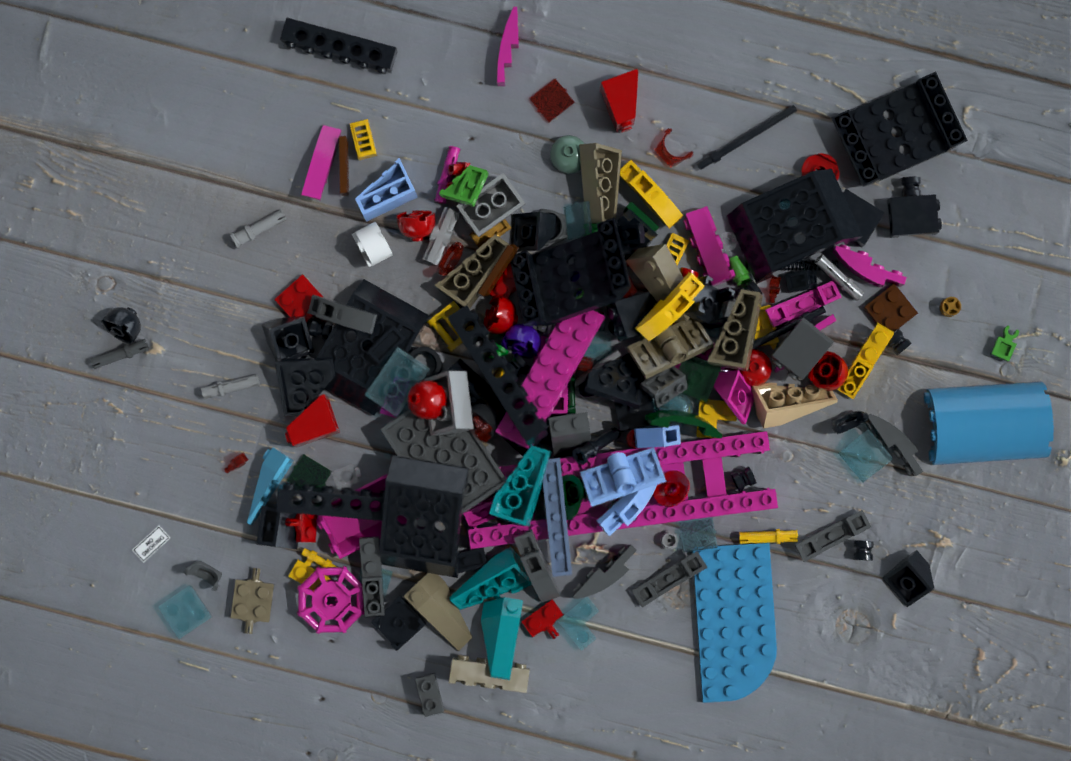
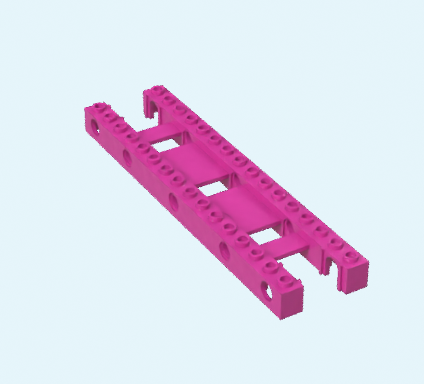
M768 432L722 437V439L712 438L682 442L678 445L654 447L663 474L672 470L685 474L683 462L702 460L707 498L688 500L687 495L680 504L673 507H664L652 495L640 514L628 526L623 523L618 529L778 508L776 489L764 488L762 491L747 493L746 491H741L740 494L727 495L722 457H740L742 454L755 452L763 454L766 451H770ZM650 448L600 453L594 458H589L583 465L578 464L573 457L560 459L562 477L571 474L578 479H582L580 472L608 463V457L614 453L621 452L629 456ZM518 464L499 468L507 479ZM586 497L581 503L578 514L573 519L567 520L568 536L602 532L603 529L597 520L611 508V500L591 506L590 501ZM533 514L530 526L518 523L501 525L500 523L498 526L474 527V529L468 530L470 548L515 543L514 535L530 529L533 530L536 540L549 539L547 519L535 521V514Z

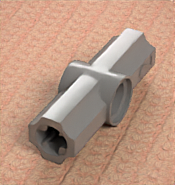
M447 207L444 208L438 224L435 225L431 233L430 243L423 257L424 261L438 266L445 248L449 246L452 239L453 229L460 215L459 212Z

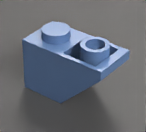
M669 424V428L654 425L634 429L636 448L666 447L681 444L679 425Z

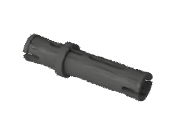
M142 339L132 344L126 343L121 348L91 357L90 361L94 365L93 368L97 369L127 357L129 359L133 358L135 354L148 351L149 347L145 343L146 339Z

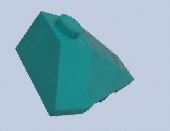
M536 446L529 448L513 473L496 493L489 514L524 526H530L551 451Z
M509 547L491 558L449 598L461 610L481 604L487 598H501L500 594L510 591L512 594L517 593L532 585L520 556Z
M503 597L484 602L481 626L490 677L510 681L523 600Z

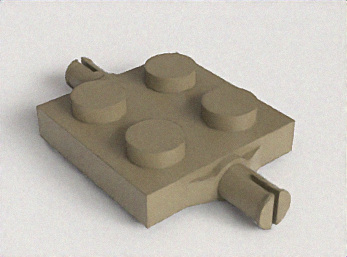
M252 568V578L249 580H235L231 618L241 619L246 622L245 634H248V628L249 634H253V623H269L274 584L264 583L259 580L260 568H257V574L256 568Z

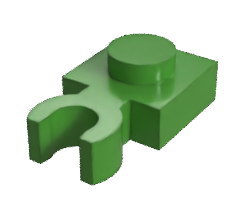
M1006 326L1003 329V338L997 337L990 353L1006 362L1010 361L1017 345L1012 340L1019 334V330H1015L1014 334L1010 335L1008 333L1010 326Z

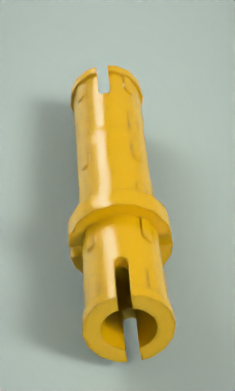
M776 529V531L739 532L740 544L798 542L797 530L780 531V529Z

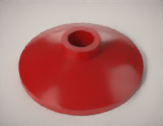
M672 470L664 473L666 482L658 484L653 493L655 500L664 507H673L680 504L689 493L690 484L686 475L680 471Z

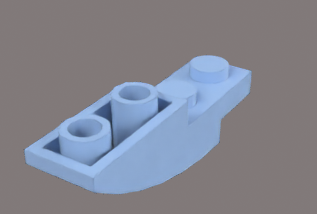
M657 485L625 495L597 520L603 531L610 536L623 523L628 526L649 502Z

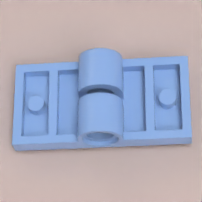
M654 447L629 456L621 452L614 453L608 457V463L580 472L591 506L666 482Z

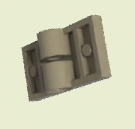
M690 317L688 321L669 326L650 341L644 338L627 346V351L644 378L648 379L713 348L714 343L701 323Z

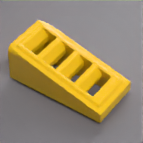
M368 119L350 123L358 159L363 160L377 156ZM366 125V129L355 131L356 127ZM368 133V136L357 138L359 134ZM368 139L370 141L369 143L359 145L358 143ZM371 146L370 150L360 151L362 148Z
M672 232L666 245L668 249L671 246L680 250L678 254L669 249L671 255L677 257L674 261L678 265L689 240ZM673 239L683 243V247L672 243Z

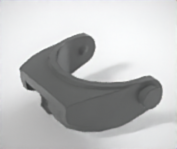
M540 209L538 212L556 215L558 226L557 236L553 240H549L544 246L567 239L565 214L548 209Z
M197 561L184 570L186 576L191 574L210 583L213 586V591H217L220 586L218 582L222 577V573L202 561Z

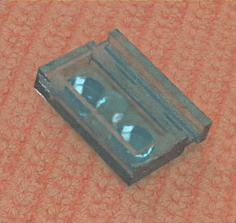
M611 331L597 332L581 361L603 360L612 353Z

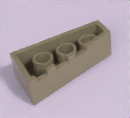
M598 143L579 144L586 224H597L613 217L616 219L622 150Z

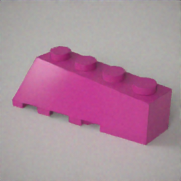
M708 206L686 213L683 224L686 231L690 230L692 236L689 238L692 248H696L698 255H696L699 266L704 268L705 273H703V276L708 275L713 278V281L708 282V284L714 287L731 281L735 277L733 269L729 270L728 268L730 267V260L726 253H722L723 243L719 235L715 234L717 229Z

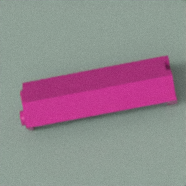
M387 474L355 491H361V489H369L373 493L385 491ZM339 498L331 503L337 505L341 502V499ZM354 499L351 501L350 504L352 506H358L361 503V501L358 499ZM378 501L370 503L372 508H377L380 505ZM317 515L316 522L319 528H324L330 539L328 546L333 554L337 553L340 559L360 549V537L379 536V539L381 538L382 521ZM398 516L400 523H407V519L404 516Z

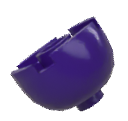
M515 324L505 332L501 345L505 349H508V347L512 349V354L514 355L518 353L523 358H532L534 354L535 357L538 355L541 339L533 326Z

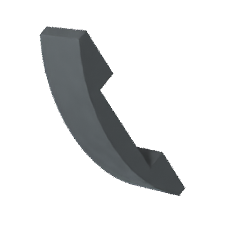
M863 510L806 538L796 544L795 547L803 562H806L835 545L871 528V525Z
M696 551L643 583L632 592L641 607H644L708 567L699 552Z

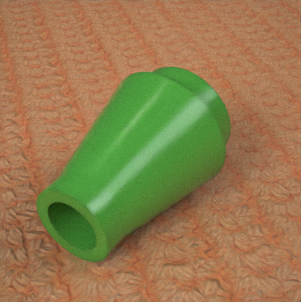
M738 256L730 258V270L733 269L735 273L733 282H736L737 286L747 283L751 279L749 276L750 272Z

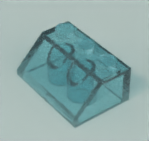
M397 347L365 396L398 418L408 404L407 397L410 389L425 379L430 368Z

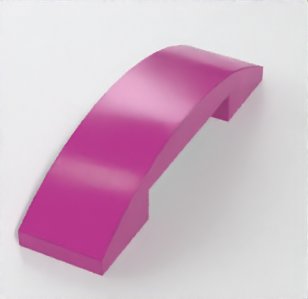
M833 280L765 311L774 328L800 317L801 314L807 311L811 312L842 297Z

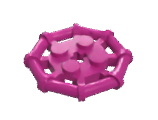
M345 566L332 568L316 567V570L297 587L298 617L301 616L317 634L343 632L344 634L361 615L365 614L362 583ZM324 575H338V579L335 581H325ZM319 578L321 583L314 590L309 589ZM344 578L354 587L349 590L342 584ZM306 594L312 596V606L306 607ZM356 594V606L351 605V595ZM335 596L336 603L334 605L332 603L328 605L327 597ZM349 610L353 613L343 622L341 618ZM314 611L321 618L319 622L310 615L311 612ZM334 619L338 621L339 625H325V621Z

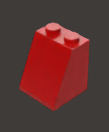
M638 69L601 82L600 91L616 132L621 130V133L631 130V126H634Z
M325 394L320 395L286 427L288 432L285 433L288 444L300 447L340 433L328 396Z

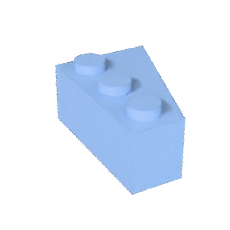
M398 158L391 168L385 170L382 176L374 183L372 182L355 200L367 222L418 198L400 158Z

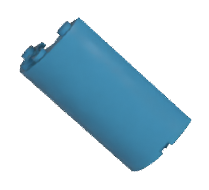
M1041 381L926 389L927 392H924V402L928 404V408H932L929 411V420L933 422L931 441H934V446H931V450L928 452L929 461H932V465L1049 457L1052 451V447H1049V442L1053 441L1054 425L1049 394L1045 395L1044 390H1047L1046 385Z

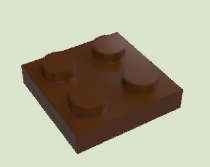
M895 283L864 307L876 324L879 323L893 332L918 314Z

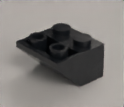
M262 506L256 544L297 550L298 542H296L295 526H286V523H292L286 522V519H295L297 513L277 512L274 507Z

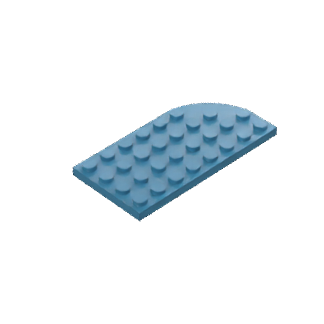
M770 543L711 546V548L700 547V549L697 547L698 550L695 547V550L692 549V553L699 552L708 567L694 576L703 703L734 701L746 697L764 683L774 666L777 655Z

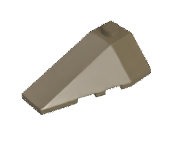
M427 573L404 597L459 651L473 637L459 609L450 601L449 597L452 594L446 582L438 574Z

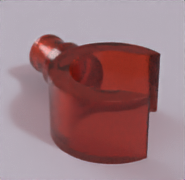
M774 276L770 279V303H775V298L779 294L781 277Z
M475 416L473 418L477 427L475 435L480 441L486 443L492 437L488 433L493 428L489 424L483 423L478 416Z
M243 452L233 458L224 470L226 473L236 470L245 465V462L249 459Z

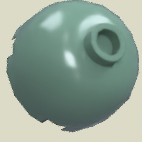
M572 135L562 136L557 139L550 151V159L554 168L565 174H573L580 171L579 144H584V142Z

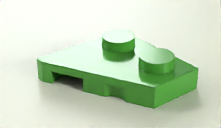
M469 165L461 175L452 180V184L448 188L442 189L439 195L443 198L474 207L489 173L487 170Z

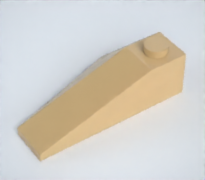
M770 382L759 386H752L756 416L763 429L786 424L835 404L838 401L833 390L819 389L815 385H807L806 387H795V384L777 386V383Z

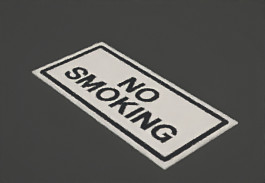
M158 526L132 551L144 563L170 537Z

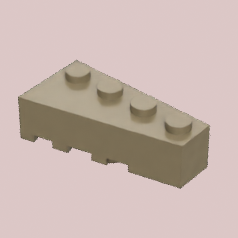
M494 235L478 248L473 255L466 258L460 266L448 273V276L442 281L435 284V287L460 306L464 307L467 305L470 309L480 296L478 293L479 289L507 245L510 244Z
M666 244L638 248L626 260L657 302L660 300L664 301L683 280V276ZM683 314L675 322L688 321L690 317Z
M741 289L731 314L723 327V331L714 346V350L709 356L707 362L710 365L748 371L763 298L760 292Z
M458 655L457 658L454 657L452 659L449 683L456 684V682H461V684L468 686L480 685L481 687L496 689L497 687L501 690L527 693L530 668H526V664L515 663V666H512L510 681L490 677L486 658L477 657L475 661L469 660V656Z

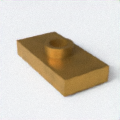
M504 219L480 237L474 231L469 235L477 247L480 248L494 235L500 237L510 230L511 227L506 219Z

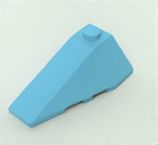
M274 447L271 450L268 449L262 458L264 462L262 463L247 520L249 525L254 524L261 513L262 506L267 504L294 462L293 459Z

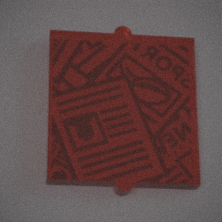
M556 78L529 98L538 109L537 112L541 113L548 123L575 103L567 93V89L563 88Z

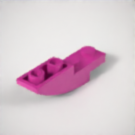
M841 244L834 247L833 253L837 259L862 280L880 288L884 286L885 282L895 283V285L900 287L905 285L907 277L902 276V272L896 270L890 272L884 270L885 267L878 264H873L872 266L873 258L869 257L868 253L864 251L854 252L850 250V247Z

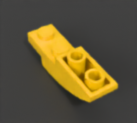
M632 160L620 169V178L669 229L683 217V214L662 189Z
M689 272L664 301L660 300L635 329L647 341L652 340L689 309L694 303L693 299L704 288V285Z
M879 323L876 324L848 368L847 380L843 386L837 389L838 391L854 399L894 335L893 331Z

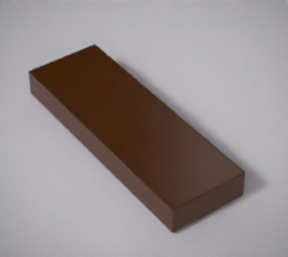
M339 136L341 196L349 195L348 139L346 136Z
M514 244L507 245L479 289L478 293L483 297L490 295L519 247Z

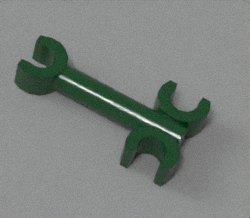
M575 372L568 383V415L576 414Z

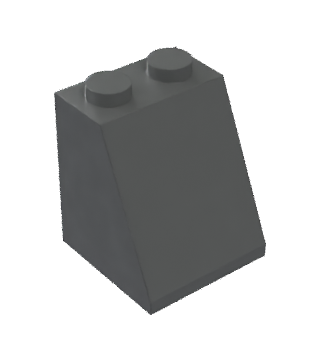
M803 317L771 355L772 363L780 369L782 367L788 371L787 375L793 380L797 381L798 379L802 381L834 341Z
M587 412L548 419L554 458L572 456L576 448H581L585 442L591 441Z

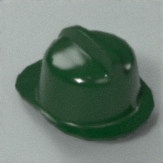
M567 474L562 477L566 520H570L578 514L581 503L587 497V492L582 479Z

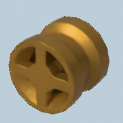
M948 297L940 303L939 310L943 316L952 317L960 312L961 303L955 297Z

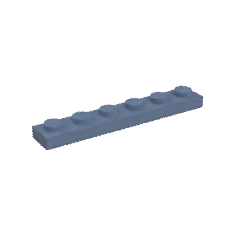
M560 458L549 459L543 478L552 575L553 577L572 575Z

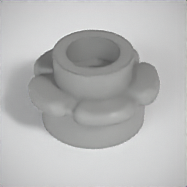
M666 531L660 537L661 546L666 550L675 549L677 542H679L678 535L672 531Z

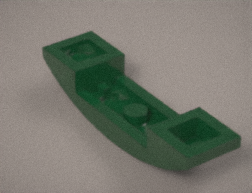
M663 410L645 416V420L651 425L669 428L670 421L699 426L698 430L706 436L721 439L723 436L708 421L689 412Z

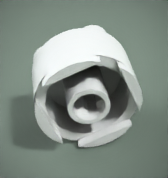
M376 222L352 234L369 267L393 255Z

